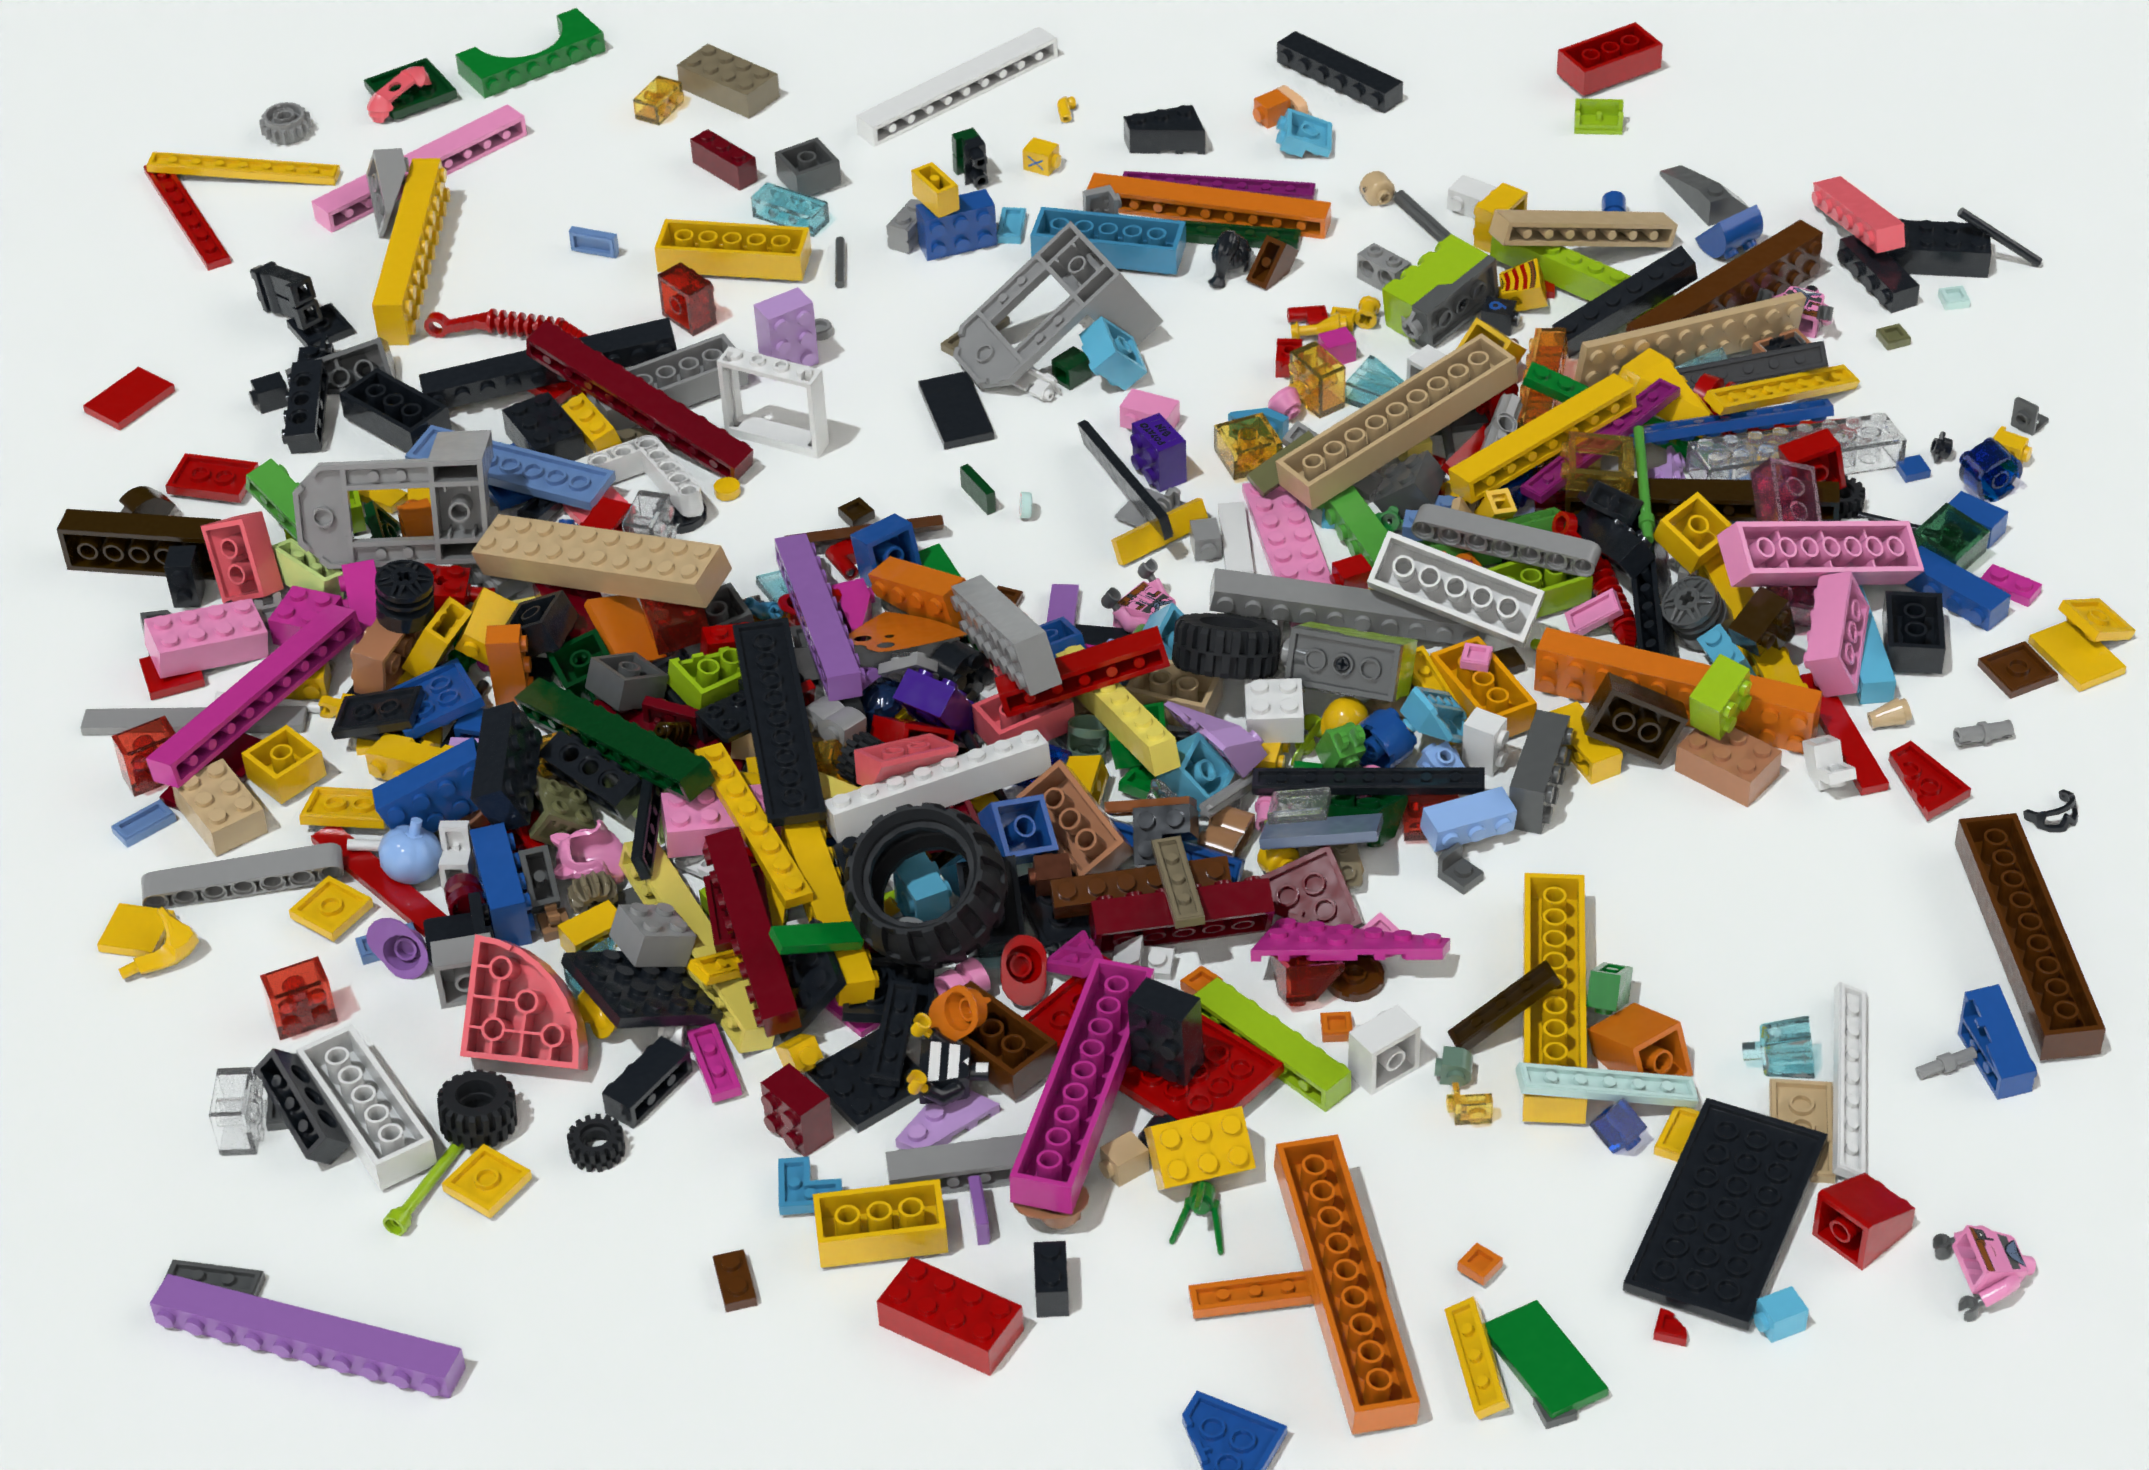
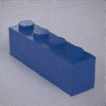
M1923 546L1918 547L1924 572L1903 585L1916 592L1942 593L1944 608L1987 632L2008 616L2010 594Z

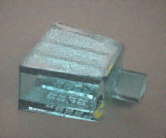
M1809 1016L1763 1023L1759 1026L1760 1041L1742 1042L1743 1060H1762L1763 1072L1767 1077L1815 1078Z

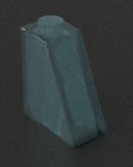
M1370 355L1345 382V403L1362 408L1401 384L1404 380L1375 356Z

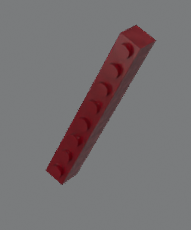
M739 826L704 836L707 848L702 849L706 865H713L714 868L713 871L709 872L713 888L720 887L721 893L716 894L721 911L727 910L728 916L723 917L728 934L734 933L735 939L730 940L735 957H742L743 962L738 963L742 980L748 979L750 985L745 986L749 1003H756L758 1008L752 1010L757 1028L763 1026L767 1038L801 1028L802 1024L781 956L769 936L771 925Z

